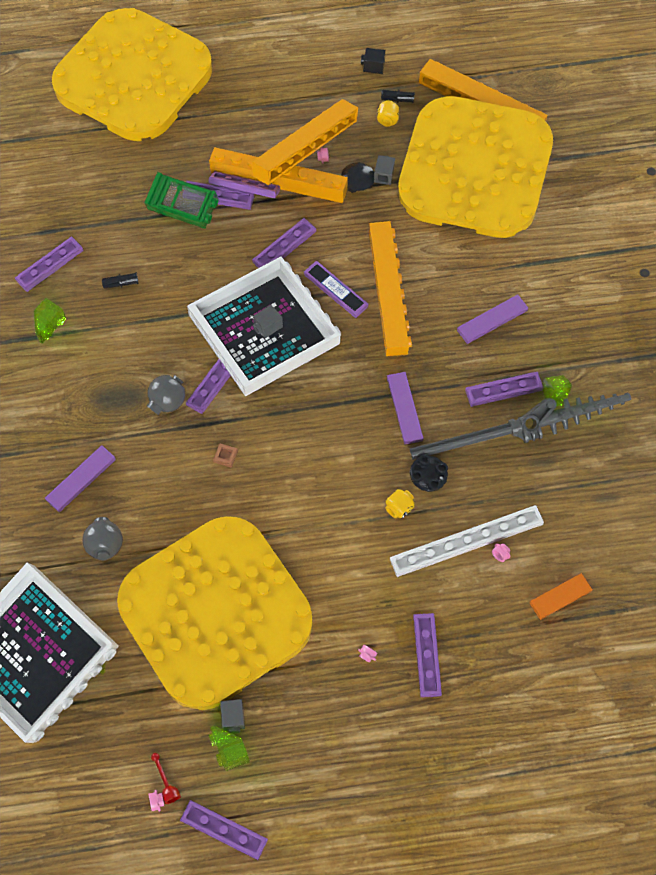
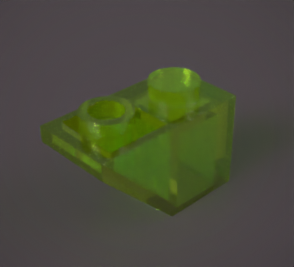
M47 298L34 310L35 334L42 344L52 336L55 329L61 326L66 319L63 309Z
M564 375L545 377L542 384L545 399L555 400L556 406L564 404V399L568 398L572 388L571 382Z
M216 726L210 727L212 731L209 734L213 747L217 745L219 754H216L219 767L224 766V769L228 771L250 762L241 737Z

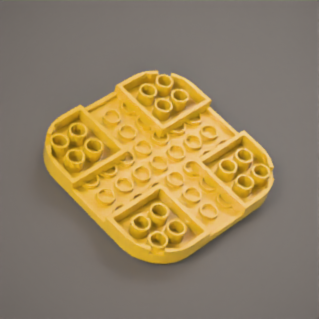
M135 8L117 9L105 13L58 63L52 74V85L58 101L63 106L79 115L84 113L107 125V129L118 136L132 141H142L141 138L148 137L154 139L163 134L178 118L177 112L194 93L198 94L209 81L212 74L211 54L207 46L200 40Z
M455 96L437 98L425 105L417 117L399 178L398 191L400 203L410 216L422 222L442 226V223L474 229L477 234L496 238L515 236L516 233L526 230L535 218L553 146L552 131L543 118L530 111Z
M238 517L213 519L132 569L122 581L118 592L117 603L120 616L166 691L180 705L199 710H208L220 706L221 701L230 700L242 692L243 688L273 668H278L296 656L306 646L312 630V611L308 600L262 533L252 523Z

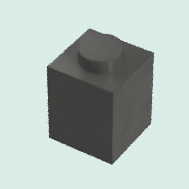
M378 155L374 172L375 183L391 185L395 169V158Z
M272 305L253 316V328L257 334H261L264 338H267L283 327L282 316Z
M242 699L221 701L223 730L228 731L229 734L239 733L240 729H245Z

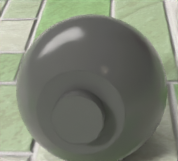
M170 375L156 377L148 387L147 396L150 402L147 406L157 415L161 411L173 412L177 410L185 400V388L182 386L183 381L176 375L173 378Z
M98 517L85 529L82 543L88 555L104 561L114 557L120 551L123 536L116 524L106 517Z

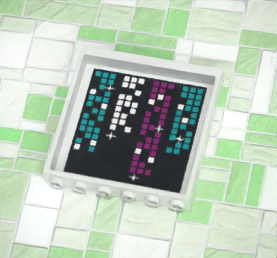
M282 257L269 262L187 306L190 318L245 396L340 344L341 332L339 328L333 326L329 315L321 310L319 302L311 297L310 290L302 285L300 277L292 272L290 264L287 261L285 262ZM272 305L282 316L283 327L267 338H264L254 330L253 316Z
M26 563L0 592V718L25 743H34L43 737V731L58 720L59 713L73 703L74 696L77 693H81L87 687V682L91 677L99 674L102 670L101 666L106 660L109 661L114 657L116 649L119 647L39 569L30 563Z

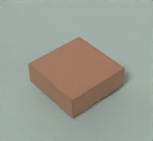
M220 443L213 462L232 468L238 449Z

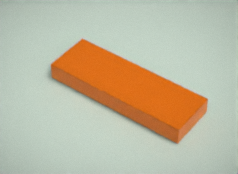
M581 573L531 600L530 605L538 618L542 620L591 593L592 588Z

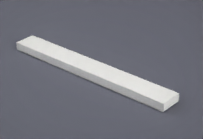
M535 505L392 556L390 561L396 576L399 577L544 524V521Z

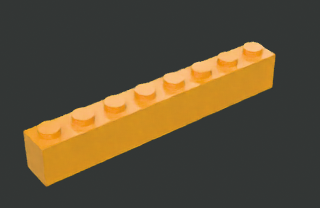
M429 59L420 71L419 83L444 96L461 97L526 110L539 115L545 121L547 120L548 115L542 111H538L432 59Z
M341 99L252 161V176L267 185L271 184L357 122L358 107Z
M214 147L209 159L211 174L217 171L260 181L252 176V161L258 157ZM294 166L271 184L279 185L281 190L343 203L348 190V177Z
M391 221L369 223V238L386 356L408 355L409 347H412L411 336H407L409 321L405 320L407 307L402 302L405 299L404 289L400 288V284H402V274L398 273L400 260L395 255L398 253L397 243L393 241L395 239V228H391Z

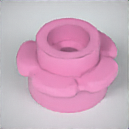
M321 147L320 150H317L318 161H321L322 164L329 162L328 148Z
M505 544L494 545L495 548L492 550V554L498 561L504 562L510 558V549Z
M363 645L361 650L358 649L361 652L359 657L369 663L371 660L376 661L375 657L378 654L376 651L366 645Z
M155 790V792L149 793L151 810H158L160 812V807L164 806L162 793L157 794V790Z

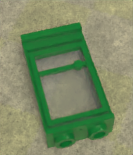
M157 172L144 204L150 211L205 229L212 220V212L218 206L219 198L214 190L211 191Z

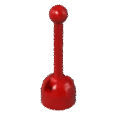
M153 753L151 759L155 761L165 785L162 792L164 803L171 804L181 798L180 792L176 787L169 785L159 761L160 756L158 753Z

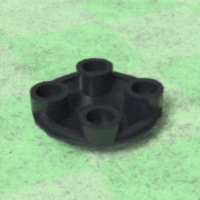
M360 162L352 163L343 169L341 176L348 177L347 188L349 192L364 191L374 186V171L367 164Z
M422 454L411 465L410 478L413 484L420 490L427 492L437 491L447 482L448 466L437 457Z

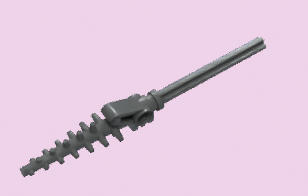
M628 392L619 396L612 394V397L606 399L604 395H601L600 400L594 401L592 396H589L588 403L583 404L580 397H578L574 406H570L568 399H564V408L554 410L556 408V401L546 398L526 414L518 417L517 420L510 419L506 424L410 448L412 460L422 454L433 455L509 434L521 438L524 443H529V440L535 441L536 438L539 440L543 438L541 427L550 425L553 435L557 434V422H562L566 430L568 429V419L573 418L575 424L578 425L580 424V415L585 414L587 420L591 419V412L597 411L598 415H601L602 409L609 407L612 410L614 409L613 405H624L625 402L631 400V395ZM531 418L533 420L532 427L527 428L525 422L527 419Z

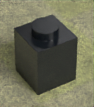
M366 48L365 55L362 54L361 65H364L363 72L383 74L386 50Z

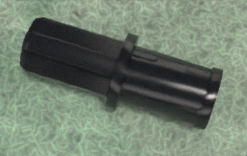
M400 89L398 91L382 90L381 100L397 101V103H414L415 92H402Z
M137 272L125 275L118 274L119 276L102 279L104 289L119 286L123 288L126 285L139 284Z

